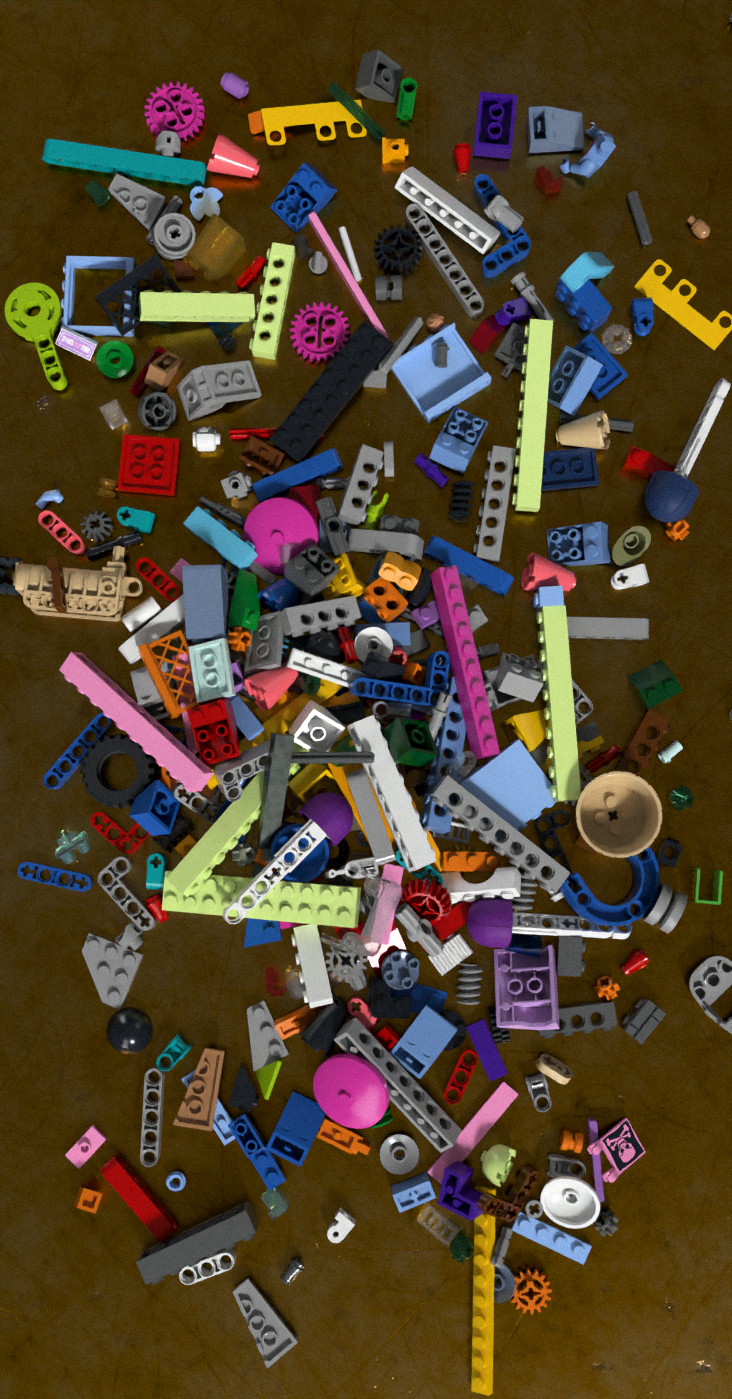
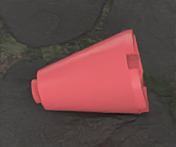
M219 133L207 170L252 178L253 175L257 176L260 165L257 164L258 159Z
M531 553L528 556L526 562H529L527 568H523L521 587H524L523 590L537 591L539 587L563 586V591H570L571 588L575 587L577 579L574 577L573 572L536 553Z
M288 661L282 663L281 667L261 671L248 676L244 680L248 694L255 696L256 700L254 702L262 710L267 711L271 709L299 677V671L286 667Z

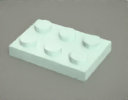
M221 638L188 647L196 702L203 704L236 696L227 639Z

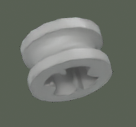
M531 1198L525 1203V1211L529 1217L538 1218L543 1213V1206L538 1199ZM535 1204H538V1205H537V1208H538L539 1210H538V1211H533V1212L531 1213V1212H530L531 1209H530L529 1206H530V1205L534 1206Z

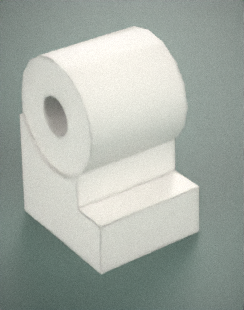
M341 1207L335 1214L337 1221L332 1222L328 1227L327 1237L332 1243L341 1242L356 1222Z

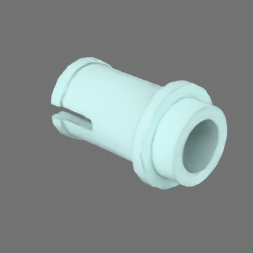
M674 740L664 750L661 749L659 751L658 757L663 763L671 762V758L683 750V747L677 740Z

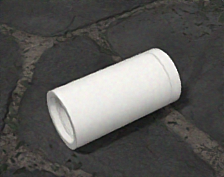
M150 596L120 618L132 633L163 610L153 596Z

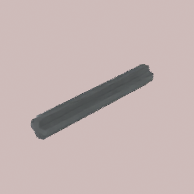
M561 412L559 423L566 424L588 415L576 414L573 416L569 413ZM608 418L609 426L612 430L629 432L633 430L634 421Z

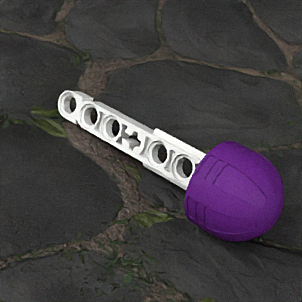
M322 792L313 796L299 810L306 823L274 855L275 858L237 895L236 901L232 900L223 910L225 921L230 924L239 923L247 915L246 911L252 910L324 838L335 847L349 833L354 816L351 805L343 796L333 792ZM301 838H306L307 846L300 849L298 841ZM292 852L293 860L286 863L284 861L285 854ZM273 867L277 869L278 875H271ZM265 875L268 876L269 879H271L272 881L269 882V880H267L266 878H264V876H265ZM261 880L265 881V889L257 891L256 884ZM245 895H250L252 898L251 903L246 906L243 905L242 898ZM232 909L237 910V917L234 920H229L228 912Z
M495 897V899H478L470 907L466 918L467 929L477 943L486 947L507 948L510 944L512 933L608 938L612 936V939H626L632 931L631 923L620 925L625 927L627 932H621L618 926H606L608 931H603L599 928V925L588 922L580 916L513 912L511 899ZM522 921H530L533 926H525ZM542 922H549L552 927L546 928L542 925ZM580 924H586L590 929L584 930L580 927Z

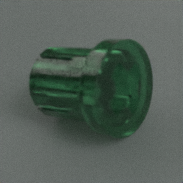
M91 181L86 187V192L94 199V203L97 206L106 204L110 199V191L103 188L97 181Z
M301 673L296 677L297 681H295V684L304 693L314 695L319 691L320 680L317 677L309 676L305 673Z

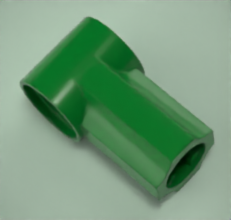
M405 78L400 84L396 117L401 120H409L413 116L417 92V83L413 78ZM409 87L413 90L411 92H407L404 89Z

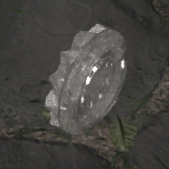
M613 324L606 328L602 335L603 346L612 354L626 352L632 344V334L629 332V328H625L622 324ZM622 334L621 342L616 341L612 344L615 338L613 335L619 336Z

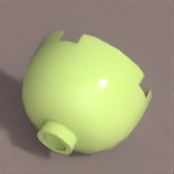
M498 1144L492 1146L488 1152L484 1151L480 1158L484 1177L491 1183L501 1187L500 1182H505L513 1166L510 1160L511 1156H516V1150Z

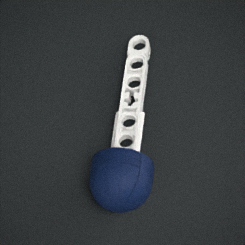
M723 378L714 386L674 472L656 471L647 485L645 491L646 509L651 516L659 521L676 522L683 519L689 514L699 495L698 488L687 477L720 410L724 397H726L730 389L731 383Z

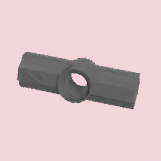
M331 496L316 501L315 505L323 524L322 530L327 536L333 556L349 552L350 549L342 529L343 523L338 518ZM329 522L335 523L336 531L329 529Z

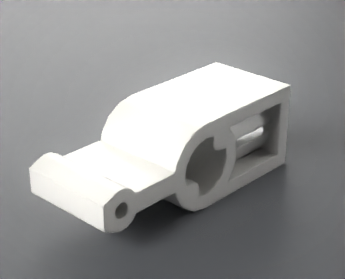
M371 857L350 861L344 864L338 871L330 870L326 872L324 877L329 880L341 875L343 879L351 881L376 876L379 874L375 858ZM352 867L354 869V873L350 875L348 873V869Z

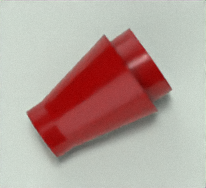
M468 143L456 144L453 154L458 173H468L471 148H469Z
M155 893L144 900L145 906L158 922L162 923L169 916L166 910H162L163 897L159 893Z
M640 948L637 951L634 950L620 968L628 976L647 966L650 959Z

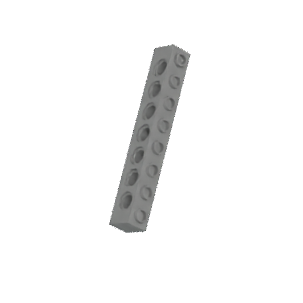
M443 776L429 794L433 797L432 801L440 807L445 806L449 810L447 813L455 819L460 818L464 822V827L479 833L478 837L487 844L490 842L494 845V850L502 856L505 854L510 858L509 862L517 868L519 866L525 870L524 874L532 880L537 879L540 882L539 886L545 891L557 892L569 876L570 872L450 776ZM451 793H454L457 797L454 804L449 802V795ZM467 805L472 809L470 816H466L464 813ZM483 817L487 820V826L484 829L480 826V820ZM497 830L502 832V838L499 841L495 838ZM513 842L518 846L517 851L514 853L510 849ZM528 854H531L533 861L528 865L526 857ZM544 866H546L548 869V873L545 877H543L541 874V869Z
M356 1017L345 1023L334 1038V1041L347 1054L359 1056L378 1069L387 1083L389 1099L440 1153L453 1147L461 1132V1129Z

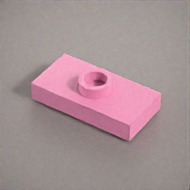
M93 1125L65 1156L79 1169L107 1138Z

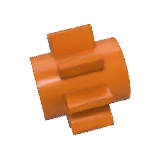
M684 519L668 522L665 525L668 528L665 531L666 534L674 541L678 538L682 541L689 534L687 531L689 525Z
M234 627V631L229 632L227 642L232 645L231 649L245 651V646L251 645L252 636L248 633L247 628Z
M607 976L597 980L598 986L594 987L599 999L608 1001L617 997L616 991L620 990L615 978Z

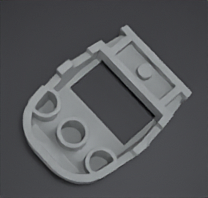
M713 956L704 960L692 972L689 979V989L704 1012L732 1034V1016L725 1022L710 1007L732 985V961L722 956Z

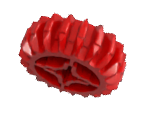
M418 878L416 881L411 880L409 883H406L400 892L399 905L407 903L420 919H427L432 926L435 923L439 925L450 914L452 900L450 894L447 893V888H442L441 883L435 884L434 880L430 882L427 878L423 881Z

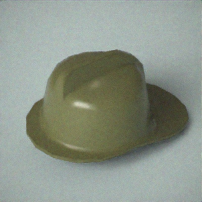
M638 525L622 531L612 549L614 562L623 567L633 564L650 545L651 534L649 530L644 526Z

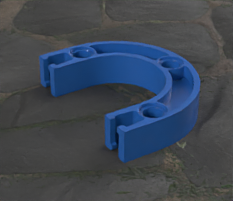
M650 847L641 852V859L638 858L637 854L626 857L633 869L634 884L629 896L615 906L604 904L596 899L578 872L569 874L559 890L572 909L588 922L601 926L626 925L641 918L653 905L660 885L659 866ZM570 879L576 888L575 891H572L567 885L570 883ZM579 894L583 896L582 904L578 901ZM631 905H633L634 908H635V911H634L633 914H632L631 911H630V906H631Z

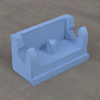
M427 1171L391 1186L392 1196L399 1213L436 1198Z

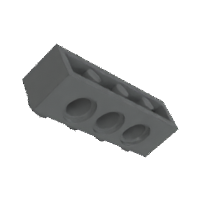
M606 1000L558 1007L559 1018H561L560 1029L537 1030L539 1036H543V1038L555 1037L554 1034L562 1033V1036L573 1035L574 1031L591 1033L596 1028H601V1031L612 1030V1026H618L614 1001ZM594 1012L600 1014V1019L597 1022L591 1021V1015ZM574 1015H580V1022L576 1025L572 1024L571 1018Z

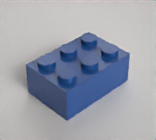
M559 277L555 288V295L560 302L563 301L567 306L568 313L576 317L583 331L586 330L590 334L607 321L612 307L590 279L573 293Z

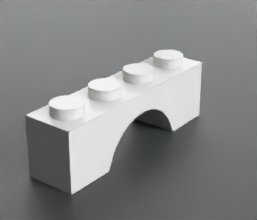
M516 866L496 868L490 879L479 884L466 882L459 871L441 873L443 877L441 886L442 888H447L452 904L459 901L475 902L480 898L495 899V897L512 899L520 897L521 874Z

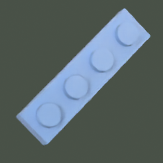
M196 1069L181 1079L187 1089ZM218 1097L213 1129L223 1144L226 1145L235 1139V1136L228 1127V1124L234 1120Z
M522 1211L519 1212L511 1227L512 1231L583 1265L592 1247L591 1244L537 1218H531Z

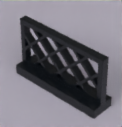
M158 254L148 259L94 298L98 306H101L122 336L144 322L140 321V317L134 316L135 306L139 307V304L135 303L136 295L143 292L142 290H137L139 281L149 282L148 290H151L152 283L162 285L161 292L164 291L166 285L172 287L176 293H181V290L161 263V258ZM158 268L163 273V281L152 279L153 272ZM123 292H134L133 302L122 300ZM110 301L118 302V313L111 312L106 304ZM122 303L132 305L131 315L120 313ZM120 317L130 319V326L125 330L119 324Z

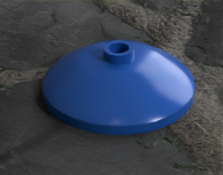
M304 824L289 825L275 836L270 849L271 861L275 858L274 855ZM301 838L298 841L300 849L307 846L306 838ZM326 838L291 873L288 872L283 878L291 882L303 883L318 877L326 868L329 860V846ZM287 852L285 854L284 861L286 863L293 860V853Z

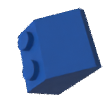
M155 780L135 798L129 816L152 836L170 834L181 802L173 796L172 792L159 780Z

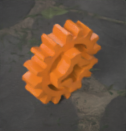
M528 1267L526 1273H523L520 1269L519 1276L513 1275L515 1279V1292L510 1299L511 1303L516 1302L515 1308L517 1310L522 1307L524 1314L527 1310H530L531 1315H533L534 1309H537L540 1313L541 1306L547 1307L545 1301L551 1300V1296L547 1294L552 1292L551 1287L548 1286L550 1284L549 1279L544 1280L545 1274L543 1272L538 1275L536 1268L533 1272H530ZM533 1279L538 1280L542 1285L536 1284ZM529 1288L533 1289L531 1294H528ZM519 1297L524 1298L527 1301V1303L521 1301Z

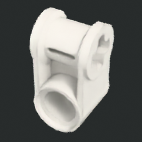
M638 564L619 570L610 580L612 587L617 590L641 586L650 582L645 564ZM617 578L624 579V582L618 581Z

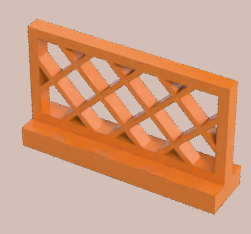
M181 630L147 645L142 644L138 646V652L171 720L188 709L202 705L197 702L192 703V700L196 701V697H194L195 688L192 696L181 692L184 683L194 686V682L186 680L189 670L192 671L190 667L191 662H189L188 666L178 663L180 654L189 655V646ZM179 636L182 642L180 649L169 646L171 639ZM158 645L164 647L165 650L162 657L155 655L151 648ZM167 649L178 652L175 661L164 658ZM163 661L173 664L170 674L161 670ZM176 666L187 669L184 678L173 675ZM171 678L182 682L179 691L170 688ZM180 695L190 699L189 704L183 708H180L177 702Z

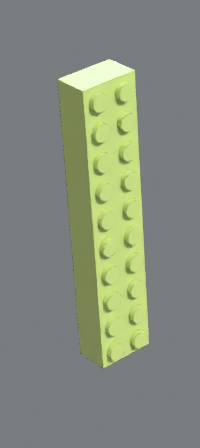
M173 870L165 871L162 910L223 916L225 907L232 900L236 901L237 895L254 877L211 874L206 880L203 879L199 884L198 890L187 898L166 879ZM261 880L256 884L257 891L265 889V881ZM280 880L252 910L246 911L247 915L244 918L356 928L358 927L361 887ZM245 895L242 898V904L245 906L249 905L252 901L250 895ZM235 909L228 912L230 917H237L238 915Z

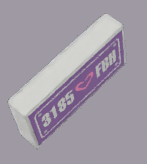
M62 326L55 344L90 361L98 342Z

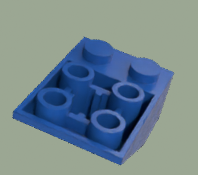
M304 162L270 208L297 233L309 222L308 215L312 212L317 214L330 201L338 189L313 164Z
M293 1091L265 1149L301 1167L326 1113L317 1102Z

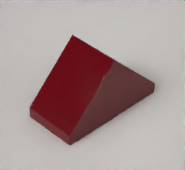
M492 314L480 323L470 338L469 343L483 354L505 330L507 325H499L495 320L494 314Z

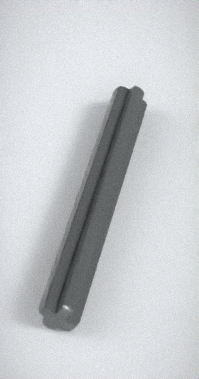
M292 752L291 763H373L375 754L372 752Z

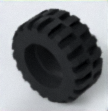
M115 734L104 736V739H98L94 742L95 745L93 747L90 746L88 748L86 757L83 756L82 762H84V765L80 770V773H83L82 784L86 786L85 790L88 794L92 795V799L96 802H100L107 807L128 808L133 805L137 796L157 780L156 770H158V766L155 763V758L142 750V746L132 741L129 735ZM116 753L129 755L137 765L136 778L125 789H113L103 779V765L111 755Z

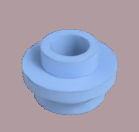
M180 1171L171 1172L166 1179L167 1187L174 1192L182 1190L186 1184V1177ZM173 1178H178L180 1183L175 1184Z

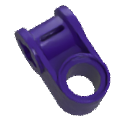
M525 297L505 302L502 309L496 311L494 317L499 325L505 326L513 322H523L532 316V312Z

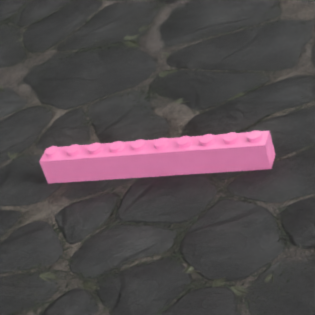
M71 652L59 669L64 674V678L75 684L80 693L87 695L93 705L100 707L106 717L112 718L119 729L125 730L132 741L139 743L145 753L152 755L156 759L155 761L158 765L165 767L171 777L183 784L182 786L185 790L189 792L202 791L214 772L83 653Z

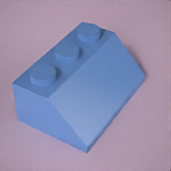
M565 345L549 375L547 401L575 416L603 364Z

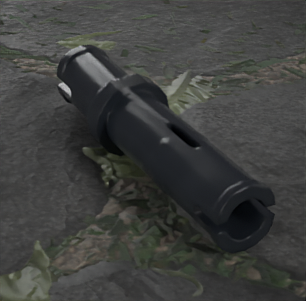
M137 530L126 535H118V538L88 549L86 548L85 551L90 561L113 552L114 546H121L127 549V546L142 542L143 540L140 531Z

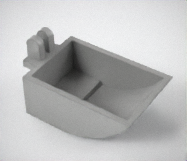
M533 654L521 658L524 660L529 659L536 662ZM499 666L481 672L490 711L523 700L498 691L496 678ZM544 681L539 693L542 692L543 689H545Z

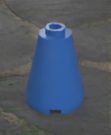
M283 578L259 591L258 598L264 610L268 608L271 613L283 611L285 608L294 607L303 594L291 582Z

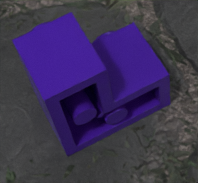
M456 1161L445 1167L438 1204L472 1221L483 1214V1211L477 1207L478 1199L483 1193L470 1187L474 1169Z

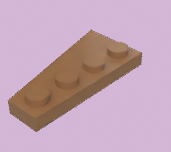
M204 1049L173 1125L207 1131L213 1130L225 1050Z

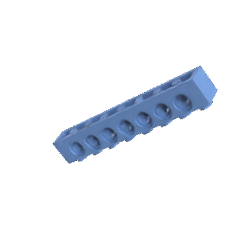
M454 676L447 679L446 693L454 695L457 698V703L453 698L450 699L446 709L447 715L443 717L434 740L438 756L429 762L431 769L426 779L428 791L423 797L425 805L424 811L420 816L422 828L440 834L450 832L452 816L447 813L449 810L445 806L440 807L432 801L433 797L429 794L443 777L440 769H443L445 775L450 776L458 783L466 733ZM450 713L453 715L454 721L450 719ZM447 732L450 733V735H451V740L447 737V735H446ZM444 750L448 753V758L444 756ZM454 793L449 795V802L451 804L455 802L456 795ZM434 807H437V808H438V810H439V814H438V815L435 814V812H434Z

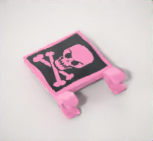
M624 1118L599 1140L587 1146L589 1154L594 1153L598 1155L603 1149L612 1169L603 1173L602 1178L605 1182L609 1181L610 1183L614 1182L625 1169L646 1153L627 1118Z

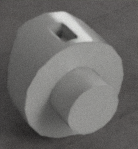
M162 131L156 139L155 149L161 156L174 158V155H178L181 152V140L176 132Z
M132 921L115 940L124 950L131 946L135 951L144 943V940L140 937L144 931L139 929Z

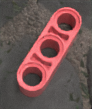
M45 510L40 513L38 521L41 526L76 556L85 553L86 543L53 512ZM53 517V521L46 525V518ZM62 529H66V535L59 537V532ZM75 542H80V547L77 550H73L72 545Z

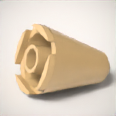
M599 411L559 426V430H556L557 441H560L561 445L608 449L610 439H607V433H610V426L607 414L604 411Z

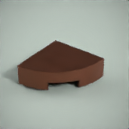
M174 260L176 280L195 278L191 267L181 260Z

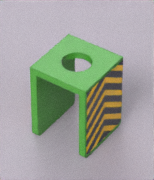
M692 868L690 902L721 905L723 870L714 871L713 897L711 901L698 899L700 868Z

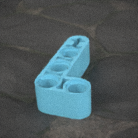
M585 252L562 274L560 279L574 293L588 279L604 278L611 272L614 265L602 252Z

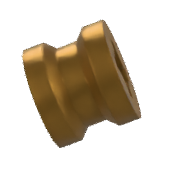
M99 478L98 483L100 487L97 490V495L109 498L116 497L115 487L118 482L113 479Z

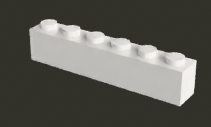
M413 166L402 172L395 189L415 204L420 205L423 210L482 254L493 247L501 233Z

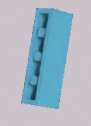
M197 506L183 523L186 528L235 567L246 571L258 556L254 551L256 547L248 540L243 542L240 539L242 536L235 530L229 531L227 524L221 519L216 521L212 518L214 515L208 509L202 510Z

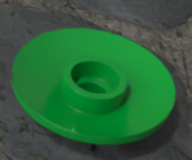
M109 341L103 344L96 355V363L99 370L111 378L126 375L131 370L134 362V356L130 347L121 341ZM114 359H119V363L114 364Z

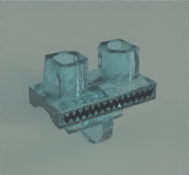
M65 830L61 831L60 835L62 838L57 840L59 847L55 849L56 853L54 855L57 859L61 858L66 865L75 859L72 850L75 848L81 854L90 851V845L87 840L88 835L85 831L77 836L74 831L68 834Z

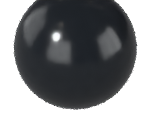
M321 629L320 632L313 634L309 632L304 636L299 645V650L339 664L342 663L344 658V652L340 648L341 642L339 637L326 629Z
M126 1007L118 1010L111 1016L107 1024L106 1035L113 1049L119 1053L131 1055L141 1052L149 1045L153 1035V1026L145 1012L138 1008Z

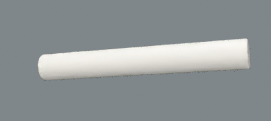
M340 227L338 230L353 277L356 282L360 281L362 277L346 227Z

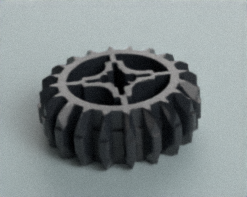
M398 223L397 228H394L391 224L390 230L384 228L383 234L379 233L378 239L374 241L376 245L373 247V252L376 253L374 258L378 260L379 266L383 265L384 271L389 268L390 274L394 271H397V275H400V271L407 274L408 269L413 271L414 265L419 266V260L423 258V254H421L424 252V247L421 246L423 245L422 239H419L418 233L414 234L413 228L408 230L407 225L401 228V225ZM396 238L394 242L388 243V245H386L388 241ZM402 238L406 239L410 243L403 242ZM398 243H399V248H401V251H400V255H399V256H398V251H396L397 248H398ZM385 254L394 257L395 261L389 259ZM412 254L408 259L401 261L403 257Z

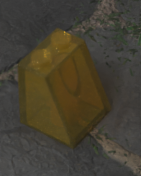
M214 213L187 253L191 267L195 270H201L203 276L211 282L213 280L218 284L245 254L246 247L243 236Z

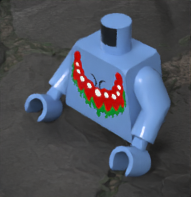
M591 122L592 128L589 130L585 129V131L591 138L595 139L576 164L573 163L571 165L568 158L562 159L564 164H559L561 171L564 174L571 171V173L584 175L589 178L603 165L615 149L616 145L614 144L613 136L602 129H598L595 123Z

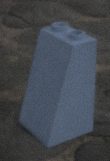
M222 565L182 566L186 639L192 641V644H202L204 641H214L221 638L228 640V571Z

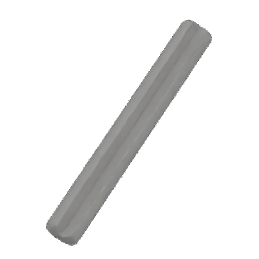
M421 317L413 318L379 365L382 373L390 371L422 327L424 322Z

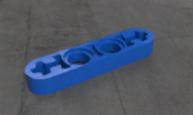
M33 862L21 863L17 871L18 875L23 879L80 892L89 890L93 885L92 878L87 874ZM29 865L30 870H37L36 874L28 873L26 876L23 868ZM44 869H48L51 872V877L48 880H44L41 877V872ZM63 873L68 874L70 877L67 884H62L59 880L60 875ZM74 875H76V880H83L84 877L88 885L81 888V884L74 883V887L71 886L74 881Z

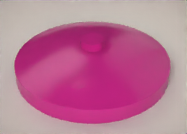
M275 497L258 504L250 512L244 525L243 538L244 542L248 540L256 547L254 551L258 556L254 562L259 567L271 573L284 574L287 562L314 543L318 546L319 529L314 516L303 504L291 498Z
M352 1054L333 1055L320 1065L314 1075L313 1090L319 1106L332 1120L343 1126L354 1129L371 1127L383 1117L388 1108L389 1090L384 1077L375 1066L359 1056Z

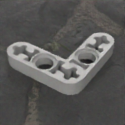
M176 783L173 786L172 794L178 801L207 821H215L224 801L220 802L218 800L219 794L222 793L219 786L209 800L198 792L192 793L185 790L182 783ZM184 789V791L190 796L187 798L183 794L179 795L178 790ZM196 797L201 798V804L198 807H193V799ZM205 806L210 810H214L215 815H209V813L206 810H204Z

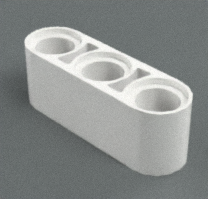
M223 1248L212 1258L207 1259L206 1256L200 1259V1262L195 1266L189 1267L187 1265L181 1268L182 1271L179 1273V1279L183 1284L191 1285L228 1271L234 1265L236 1253L232 1248L228 1250ZM228 1255L231 1258V1262L226 1263L221 1257ZM209 1262L213 1268L207 1270L203 1267V1263ZM190 1269L194 1275L189 1277L184 1273V1270Z

